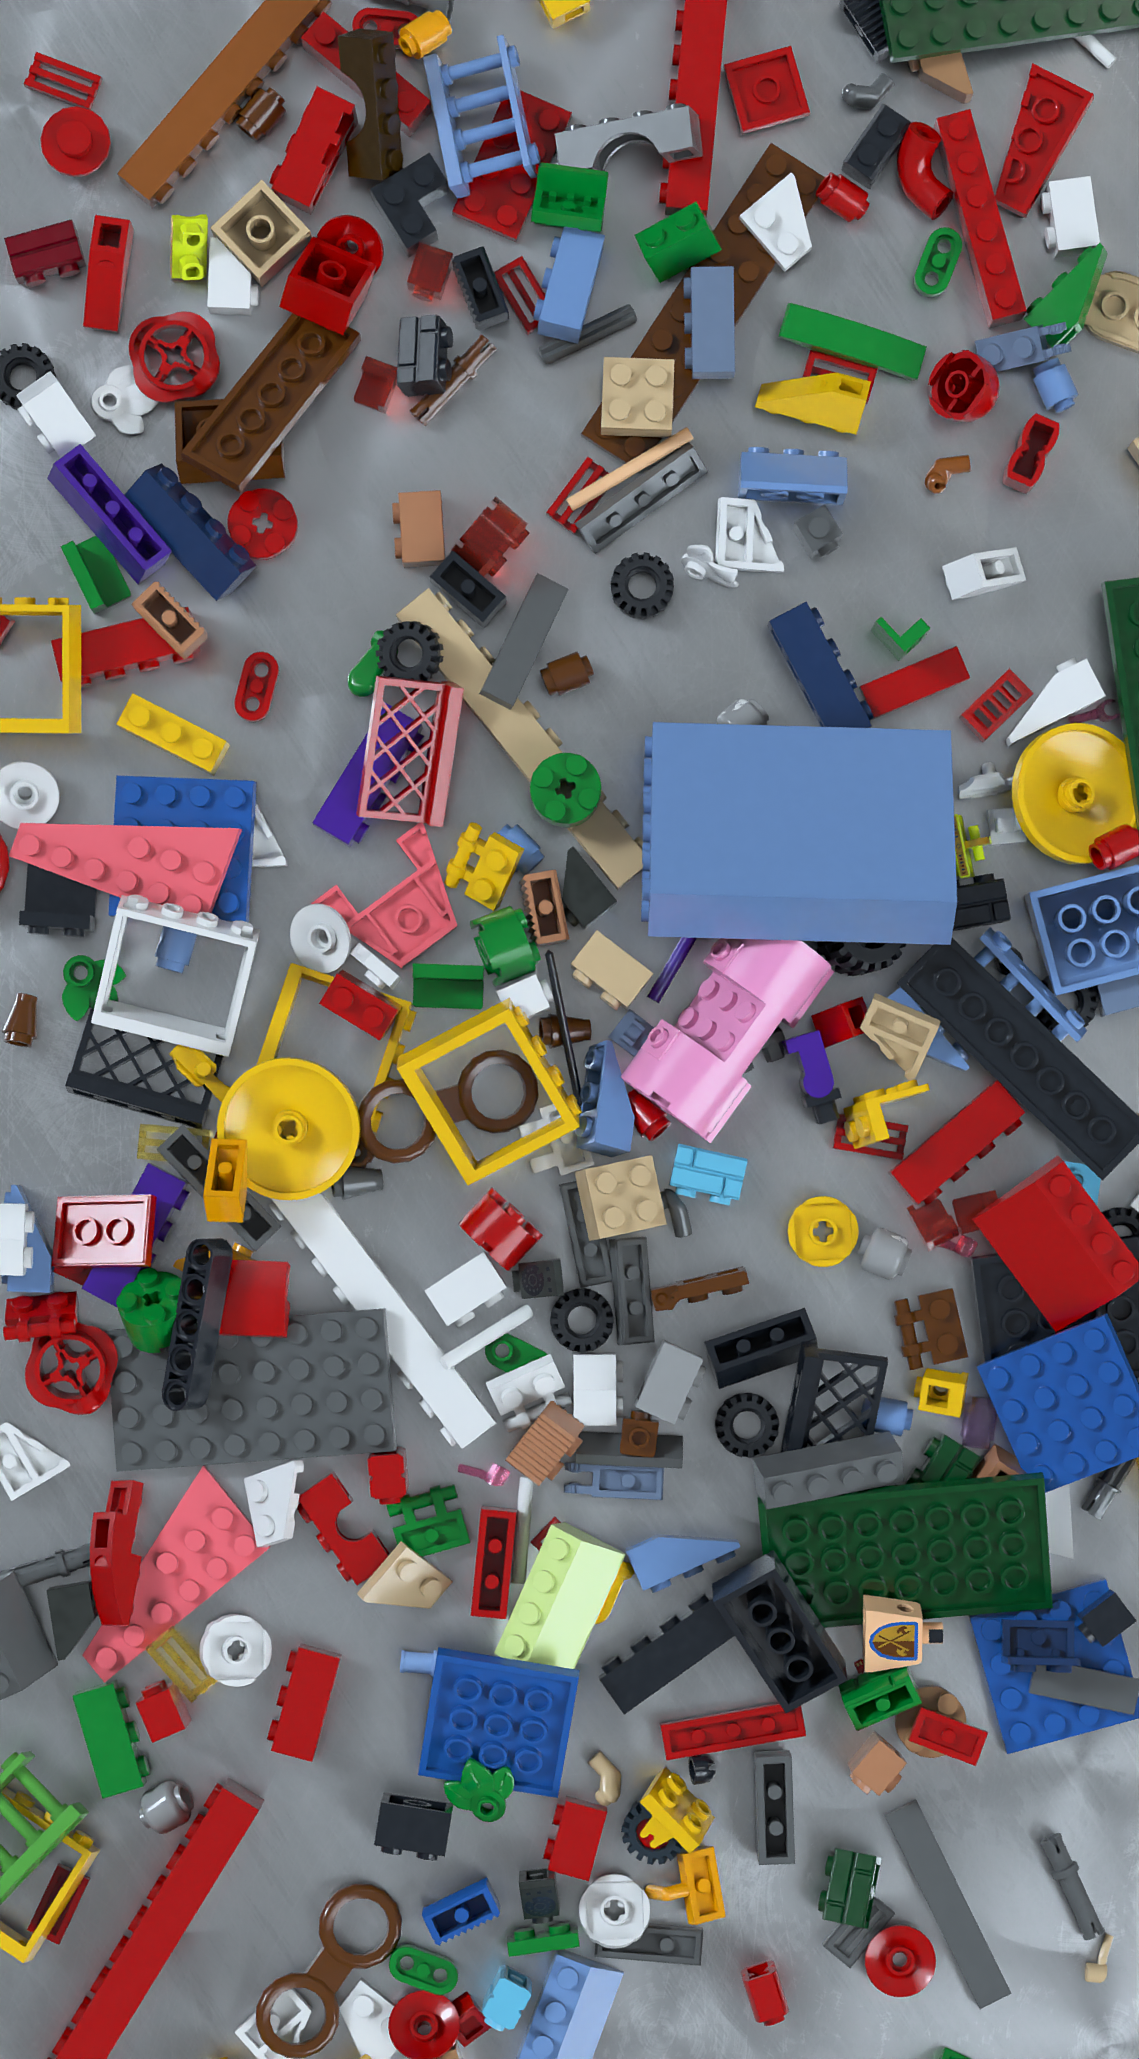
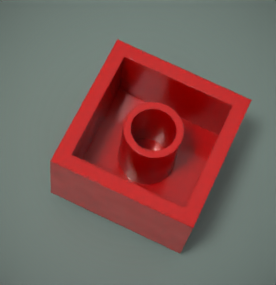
M312 237L288 275L279 307L292 312L296 316L321 325L330 331L344 335L367 297L377 265L316 237Z

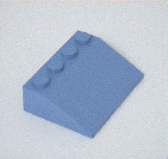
M1139 864L1024 895L1033 931L1055 996L1139 974Z

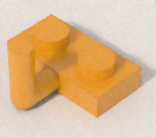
M714 1846L696 1848L690 1854L687 1851L677 1853L681 1883L667 1887L650 1884L644 1890L647 1897L654 1900L671 1901L684 1897L688 1924L698 1925L726 1917Z

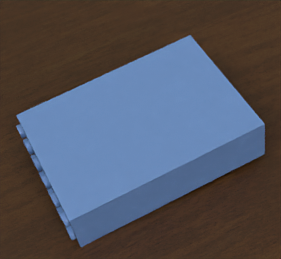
M653 722L652 736H645L643 773V842L645 843L642 845L641 922H648V936L951 945L957 907L951 730Z

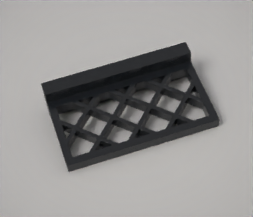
M90 1009L74 1064L65 1084L67 1092L203 1130L212 1092L204 1084L205 1093L201 1104L186 1100L181 1089L191 1084V1082L186 1079L177 1084L169 1067L175 1065L174 1060L165 1062L157 1046L166 1041L158 1039L154 1041L152 1038L147 1037L150 1044L132 1053L123 1038L130 1032H120L118 1029H114L115 1035L97 1043L92 1034L94 1024L91 1023L94 1009ZM91 1039L94 1046L87 1049L89 1040ZM119 1039L128 1056L110 1065L101 1048ZM154 1049L162 1065L143 1074L135 1058ZM98 1051L106 1067L94 1074L81 1071L83 1059ZM216 1054L214 1060L216 1072L213 1075L217 1078L224 1058L223 1055ZM132 1061L140 1077L129 1083L120 1082L113 1070ZM165 1070L174 1086L162 1093L153 1091L147 1079ZM109 1072L113 1079L102 1076ZM143 1082L147 1089L136 1085ZM177 1091V1093L179 1094L180 1098H177V1097H174V1096H170V1095H171L172 1093H174V1092Z
M802 1341L780 1453L807 1448V1443L812 1447L832 1443L835 1440L842 1441L844 1440L842 1436L856 1426L860 1428L864 1436L873 1435L888 1366V1358L817 1348L816 1343ZM824 1360L839 1362L844 1370L828 1380L822 1372ZM865 1365L878 1367L876 1376L865 1384L854 1373ZM850 1376L859 1388L842 1398L834 1386ZM821 1379L823 1381V1384L819 1386V1382ZM830 1390L838 1402L822 1412L815 1403L816 1398ZM864 1394L871 1402L870 1408L857 1416L848 1404ZM844 1408L852 1420L836 1430L828 1420V1417ZM867 1420L866 1427L862 1423ZM823 1421L831 1434L815 1443L809 1435L810 1429Z

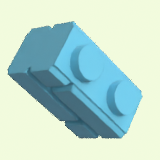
M678 1144L669 1185L676 1187L675 1194L695 1198L696 1192L711 1194L710 1202L730 1206L731 1199L739 1200L748 1159Z
M507 1965L500 1966L493 1979V1984L490 1985L483 1998L482 2013L486 2017L484 2022L499 2031H503L504 2028L508 2030L515 2028L521 2016V2011L525 2009L532 1994V1981L530 1978Z

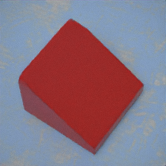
M464 1992L452 2001L460 2021L457 2040L465 2048L492 2027L484 2022L486 2017H484L481 2008L468 1992Z

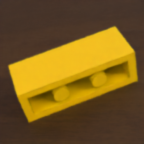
M134 693L131 694L116 723L120 729L212 776H215L230 747L226 740Z

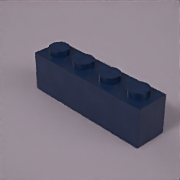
M162 463L145 470L124 494L172 550L171 553L216 601L232 594L257 566L250 559L247 550L234 542L226 533L223 524L212 518L202 507L199 498L189 493L178 481L175 472L165 467Z
M806 601L770 620L767 626L820 727L871 728L870 720L874 719L872 711L865 700L859 702L853 690L857 688L856 681L849 669L842 670L837 658L841 657L840 651L832 638L827 640L821 627L825 626L817 608L813 607L810 609Z

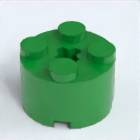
M558 753L546 758L537 766L531 778L530 795L533 807L541 818L556 826L567 828L586 822L596 811L601 798V780L597 770L587 759L578 754ZM566 782L568 786H575V789L571 791V798L566 799L564 794L557 795L556 791L560 789V783Z
M511 906L470 921L471 929L478 927L479 936L475 937L474 941L488 975L495 973L497 976L492 981L495 987L536 971L535 965L541 961V957L535 942H528L524 931L528 928V924L521 908L514 910Z
M145 1268L138 1273L133 1282L128 1283L117 1297L116 1305L126 1333L135 1348L147 1353H161L159 1348L170 1346L181 1279L178 1276L169 1272L156 1271L154 1268Z

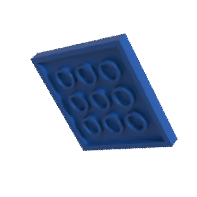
M116 775L114 825L242 829L212 914H215L221 920L229 922L245 921L249 923L257 782L248 780ZM110 894L108 916L115 917L120 897Z
M1107 1313L977 1366L1020 1467L1026 1473L1043 1472L1045 1493L1139 1457V1384Z
M1105 1578L1052 1592L1053 1608L968 1615L1007 1754L1139 1719V1696L1135 1713L1131 1715L1031 1694L1028 1692L1032 1672H1015L1010 1670V1664L1001 1662L1002 1619L1075 1621L1074 1657L1080 1658V1666L1133 1677L1121 1634L1102 1647L1096 1640L1090 1644L1078 1628L1083 1622L1077 1614L1109 1591Z
M438 1647L418 1775L450 1781H461L465 1763L469 1758H473L492 1773L508 1766L515 1780L513 1791L558 1798L580 1670Z

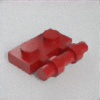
M77 1291L54 1292L38 1296H18L6 1299V1326L3 1327L4 1340L18 1339L20 1343L29 1342L33 1337L50 1336L51 1339L62 1338L63 1334L76 1333L79 1306Z

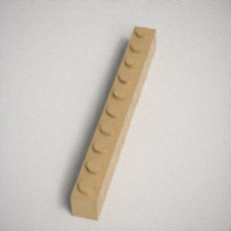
M428 588L396 614L397 620L400 623L405 621L421 622L423 625L430 626L433 633L438 634L440 637L438 642L443 644L444 649L441 650V656H444L443 662H440L438 665L440 673L447 681L455 682L464 688L462 700L526 779L531 782L533 772L543 760L554 754L562 753L558 748L563 744L550 727L545 731L536 720L541 716L528 700L522 703L517 697L514 706L509 710L479 694L495 659L484 646L480 649L475 646L470 639L474 636V633L462 619L456 622L448 611L452 609V606L441 592L434 595ZM566 782L560 783V789L556 793L557 795L564 794L566 799L571 798V791L575 789V786H568ZM601 790L600 802L593 815L586 822L578 826L567 827V829L613 886L619 890L643 870L642 845L644 842L640 837L634 840L625 830L629 824L617 809L611 813L605 806L603 801L607 797Z

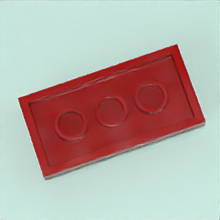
M520 90L530 142L536 143L540 163L551 164L557 152L555 133L566 131L572 118V112ZM510 99L500 102L492 123L513 118ZM513 132L484 140L474 163L519 151L517 133ZM523 164L474 177L473 182L468 183L471 195L457 199L452 215L517 242L533 206L537 177L531 179ZM536 164L535 166H536V171H537V174H538L539 164Z

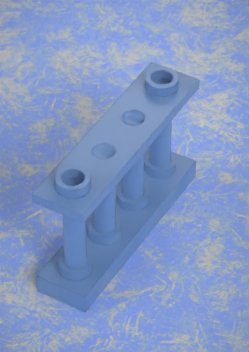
M504 35L497 36L500 53L450 67L448 63L443 64L436 53L423 57L448 184L457 199L471 195L468 183L473 182L474 177L523 164L531 179L537 177L535 165L540 163V156L536 143L530 142L515 67L520 66V59L516 46H510ZM503 67L506 80L505 86L458 99L455 96H450L448 85H452L453 80ZM510 99L513 118L462 131L461 128L457 129L455 118L460 117L461 112ZM513 132L517 133L519 151L471 164L468 161L464 162L462 150L467 148L466 145Z
M990 927L979 938L986 947L974 959L985 967L992 959L997 957L1010 971L999 983L1010 992L1021 982L1035 997L1025 1007L1034 1016L1045 1008L1059 1023L1051 1032L1060 1041L1069 1034L1078 1042L1087 1032V1029L1084 1027L1085 1022L1074 1009L1068 1010L1011 950L1012 944L1002 932L997 931L995 933Z

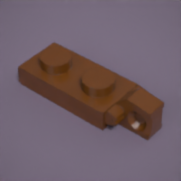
M741 1266L652 1288L651 1296L655 1311L673 1310L677 1302L687 1298L688 1303H695L707 1300L709 1298L708 1293L722 1290V1295L743 1291L742 1285L749 1284L746 1269Z

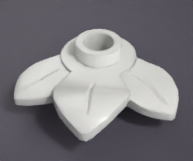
M125 365L113 370L108 376L106 385L98 387L91 397L93 412L101 419L111 420L118 431L128 435L144 432L141 415L152 411L159 403L146 397L138 389L134 380L133 365ZM106 396L113 398L115 405L113 407L106 406L103 398Z
M688 546L687 553L684 554L681 562L689 576L699 580L709 578L715 583L728 588L739 586L738 582L735 581L738 570L716 564L713 553L708 546Z

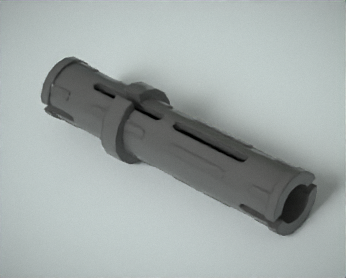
M90 1543L66 1551L63 1549L56 1550L54 1555L0 1571V1576L14 1570L22 1587L60 1575L63 1578L70 1576V1572L90 1566Z
M1061 1833L1048 1836L1049 1841L1047 1838H1044L1040 1841V1844L1053 1868L1051 1875L1053 1879L1058 1880L1084 1940L1096 1938V1932L1100 1936L1105 1932V1929L1102 1927L1078 1875L1079 1866L1077 1862L1072 1861L1062 1840Z

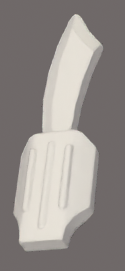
M987 762L981 766L983 775L973 776L967 782L958 785L957 794L959 799L997 795V793L1004 792V790H1012L1013 777L1004 779L1002 773L996 772L995 764Z

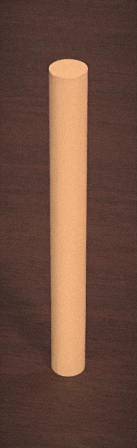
M687 427L570 496L566 501L572 511H575L694 439Z

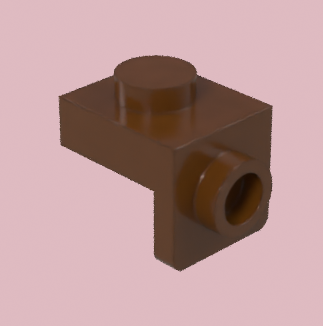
M631 1411L630 1417L623 1416L620 1453L654 1457L659 1421L652 1420L651 1414L642 1411Z

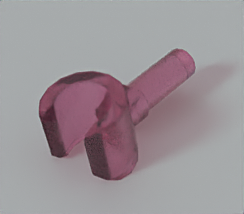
M1107 699L1101 702L1096 709L1068 717L1069 723H1082L1096 719L1102 722H1110L1116 719L1120 713L1109 716L1105 713L1104 707L1105 705L1115 703L1116 700Z
M961 1234L957 1244L950 1240L927 1236L926 1241L928 1245L948 1249L963 1257L972 1256L978 1246L977 1241Z
M493 1463L489 1472L459 1464L458 1467L459 1473L478 1477L493 1486L504 1485L510 1475L509 1470Z

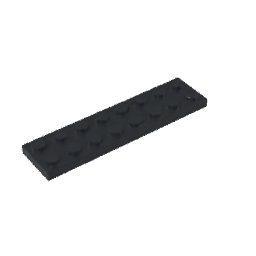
M953 937L951 945L934 944L897 982L931 1017L940 1020V1025L1102 1181L1139 1144V1116Z

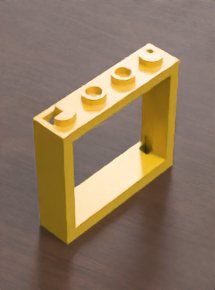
M0 597V615L62 616L63 718H0V733H81V605H69V598H48V605H36V598L14 597V604H2V597Z
M290 963L257 1065L277 1058L302 980L305 979L329 987L334 979L333 976ZM385 993L382 994L403 1007L396 1017L373 1087L386 1080H394L389 1077L392 1065H397L398 1057L404 1053L406 1045L400 1044L404 1030L411 1031L417 1013L411 1010L412 1002ZM380 1102L374 1108L371 1117L372 1131L376 1133L383 1116V1112L377 1111Z
M510 997L398 1057L397 1070L467 1185L486 1177L580 1127L579 1114L582 1111L577 1104L576 1097L573 1094L567 1095L562 1086L565 1081L559 1068L555 1064L550 1066L544 1056L547 1054V1050L539 1035L532 1036L526 1026L530 1024L525 1011H522L520 1006L515 1007ZM506 1023L561 1117L477 1161L421 1067Z
M7 1787L2 1790L1 1793L23 1816L44 1830L53 1823L50 1819L52 1815L48 1811L44 1813L35 1807L36 1801L31 1796L21 1791L14 1793ZM76 1830L75 1833L71 1831L62 1840L63 1843L80 1853L81 1856L31 1938L28 1940L0 1921V1948L22 1963L34 1959L100 1852V1849L92 1845L94 1839L80 1830Z

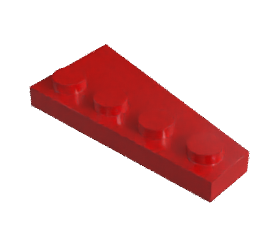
M1032 63L1028 84L1021 102V109L1011 137L1010 148L995 194L998 205L1023 218L1027 217L1094 100L1093 93Z

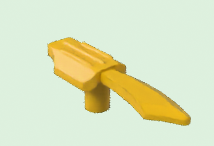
M177 1045L169 1053L175 1062L176 1069L195 1087H202L205 1084L212 1094L222 1102L230 1087L213 1075L216 1072V1064L199 1049Z

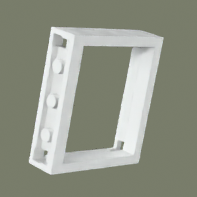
M122 895L115 915L91 1023L229 1057L261 929L253 928L250 923L245 921L229 922L221 920L218 916L209 912H199L197 914L184 911L181 906L172 903H165L163 905L152 903L140 895ZM128 917L245 946L226 1028L109 1000Z

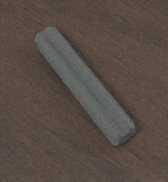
M630 304L618 308L583 325L578 344L554 339L539 347L540 356L545 364H551L636 323V313Z

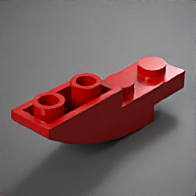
M134 1480L111 1481L106 1511L93 1513L90 1537V1574L96 1609L101 1624L104 1626L129 1627L134 1610L133 1602L137 1582L140 1577L142 1556L132 1554L131 1550L136 1536L135 1529L139 1508L142 1504L144 1483Z

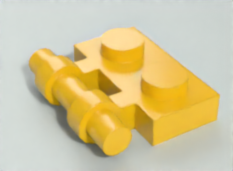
M470 822L466 832H462L458 839L457 845L459 848L455 858L450 859L446 867L448 874L444 884L450 888H457L460 879L466 880L469 884L464 894L495 911L500 907L524 852V848L496 832L492 833L486 842L479 838L482 827L477 823ZM471 853L480 856L476 867L468 864Z

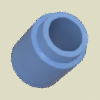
M1054 358L1033 369L1035 374L1033 381L1047 410L1054 408L1055 412L1059 413L1075 405L1073 399L1079 394L1065 364L1061 365L1059 359Z
M507 824L498 832L501 836L524 848L515 872L520 871L523 875H527L545 857L539 851L541 847L518 824L513 828Z
M163 926L155 957H158L156 966L183 974L185 965L189 966L198 934Z
M881 1397L874 1432L883 1433L890 1431L892 1435L902 1436L903 1430L910 1431L913 1410L907 1409V1401ZM864 1398L861 1413L870 1408L871 1402L868 1398ZM867 1420L862 1422L864 1426H866Z

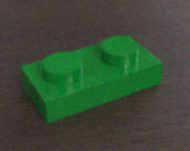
M565 1922L549 1925V1931L535 1932L534 1928L514 1930V1936H507L509 1957L580 1947L578 1926L570 1927V1923Z

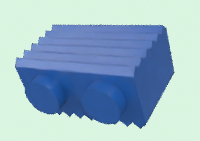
M486 1877L424 1907L422 1917L435 1944L440 1946L442 1941L447 1943L448 1938L454 1939L455 1935L460 1936L461 1932L466 1933L467 1929L473 1930L474 1925L479 1927L481 1922L486 1924L487 1919L492 1921L493 1916L499 1917L501 1905Z

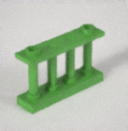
M31 1751L20 1754L15 1752L1 1765L4 1771L0 1774V1813L27 1841L25 1845L28 1849L19 1858L17 1855L12 1856L0 1844V1865L2 1866L0 1871L3 1873L0 1877V1905L89 1813L80 1802L70 1804L69 1806L66 1803L62 1805L25 1767L35 1757ZM15 1777L52 1815L50 1819L53 1823L44 1832L41 1829L37 1831L1 1793Z

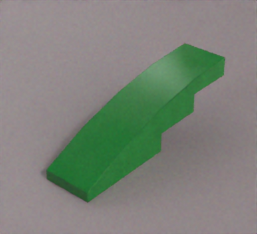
M788 303L778 336L808 349L877 368L878 370H884L910 381L918 379L927 346L900 336L793 303Z

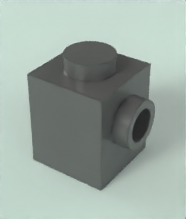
M825 504L794 522L792 528L810 559L817 554L824 557L840 547L837 542L841 540L843 533Z

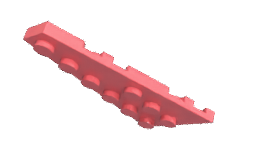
M20 823L9 856L120 898L122 895H140L152 903L160 905L172 903L181 906L184 911L197 914L199 912L212 913L242 829Z
M205 1465L202 1466L140 1564V1577L136 1586L133 1602L134 1610L129 1627L101 1625L82 1655L104 1683L271 1547H257L253 1524Z

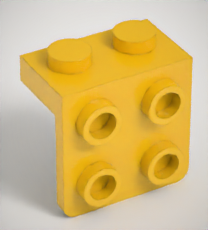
M916 1079L885 1090L882 1088L854 1097V1104L843 1108L847 1121L844 1124L845 1134L849 1142H853L854 1149L888 1139L889 1134L881 1105L930 1090L928 1083L918 1086Z

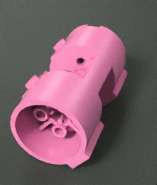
M720 938L714 943L710 953L703 962L713 971L711 976L701 984L698 994L690 1005L680 1013L678 1021L674 1026L661 1019L658 1025L651 1030L647 1040L620 1078L694 1133L711 1143L752 1087L742 1075L781 1021L794 1028L835 972L823 957L803 941Z

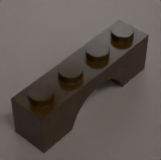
M359 28L338 36L340 71L356 83L363 95L366 108L365 123L362 130L355 138L346 141L348 176L385 180L403 169L393 32Z

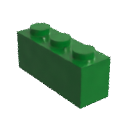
M113 1680L77 1691L72 1697L102 1799L144 1787L147 1783L146 1776L150 1775V1768L146 1756H140L136 1742L140 1741V1735L136 1722H129L126 1708L130 1707V1701L125 1686L119 1688L118 1681Z

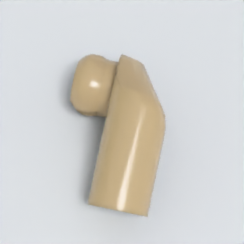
M598 1751L587 1763L601 1777L600 1788L595 1793L597 1802L600 1805L609 1806L611 1803L617 1802L620 1797L621 1773L601 1751Z

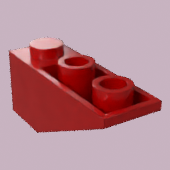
M95 215L89 251L83 327L112 332L119 331L134 228L130 220Z

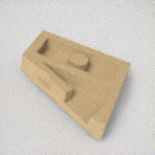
M875 993L860 1028L871 1040L879 1044L881 1051L889 1060L893 1058L905 1071L904 1076L908 1081L915 1080L941 1021Z
M401 1541L357 1594L366 1603L430 1609L453 1581Z

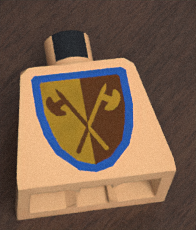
M863 1595V1663L865 1672H876L920 1664L922 1662V1644H943V1623L923 1622L919 1603Z

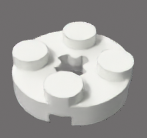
M241 1614L225 1615L216 1621H212L205 1628L199 1648L200 1660L207 1675L218 1682L232 1687L245 1686L255 1681L262 1670H265L269 1665L272 1655L271 1640L266 1630L251 1617ZM237 1640L238 1645L244 1646V1653H239L237 1660H232V1655L227 1654V1648L232 1646L233 1641Z
M618 1874L602 1876L594 1881L582 1895L579 1904V1920L590 1941L606 1948H623L639 1940L650 1918V1903L646 1893L632 1879ZM612 1902H617L618 1908L625 1911V1914L620 1915L617 1921H612L611 1917L604 1913V1909H609Z

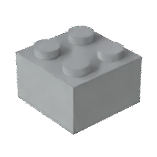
M662 1340L634 1402L635 1407L671 1424H675L677 1418L684 1420L692 1403V1400L687 1397L691 1386L699 1387L707 1369L701 1365L703 1358L666 1340Z

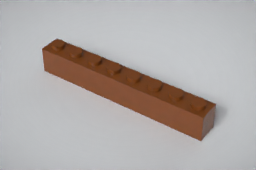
M265 0L117 173L120 182L152 209L158 202L163 204L167 201L174 191L172 185L180 176L185 178L190 174L197 164L195 158L203 149L208 151L214 146L219 138L218 131L225 123L230 125L237 119L238 113L242 110L241 104L248 96L252 98L259 88L262 89L265 83L263 81L264 77L270 70L275 72L282 66L287 58L285 54L293 43L299 45L302 42L301 37L309 29L310 23L316 17H319L323 11L327 13L332 2L330 0Z

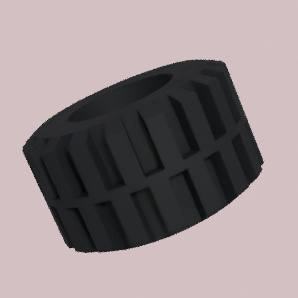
M817 941L819 947L815 951L820 956L824 955L825 960L831 967L835 966V972L839 974L847 973L848 976H857L889 967L893 964V960L899 959L902 955L900 948L906 947V944L867 942L866 946L863 947L858 942Z

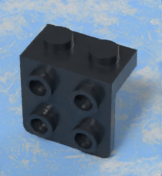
M28 863L25 909L19 912V925L28 928V934L49 935V929L63 930V936L84 937V931L94 932L97 889Z

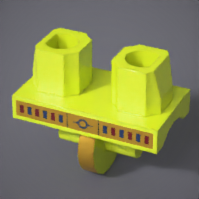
M206 214L191 217L171 215V278L201 280L203 277H206L208 217Z
M954 814L956 877L959 876L961 879L973 878L975 873L970 849L973 850L975 861L985 860L983 846L992 844L991 836L981 838L978 825L968 827L970 840H967L963 816Z

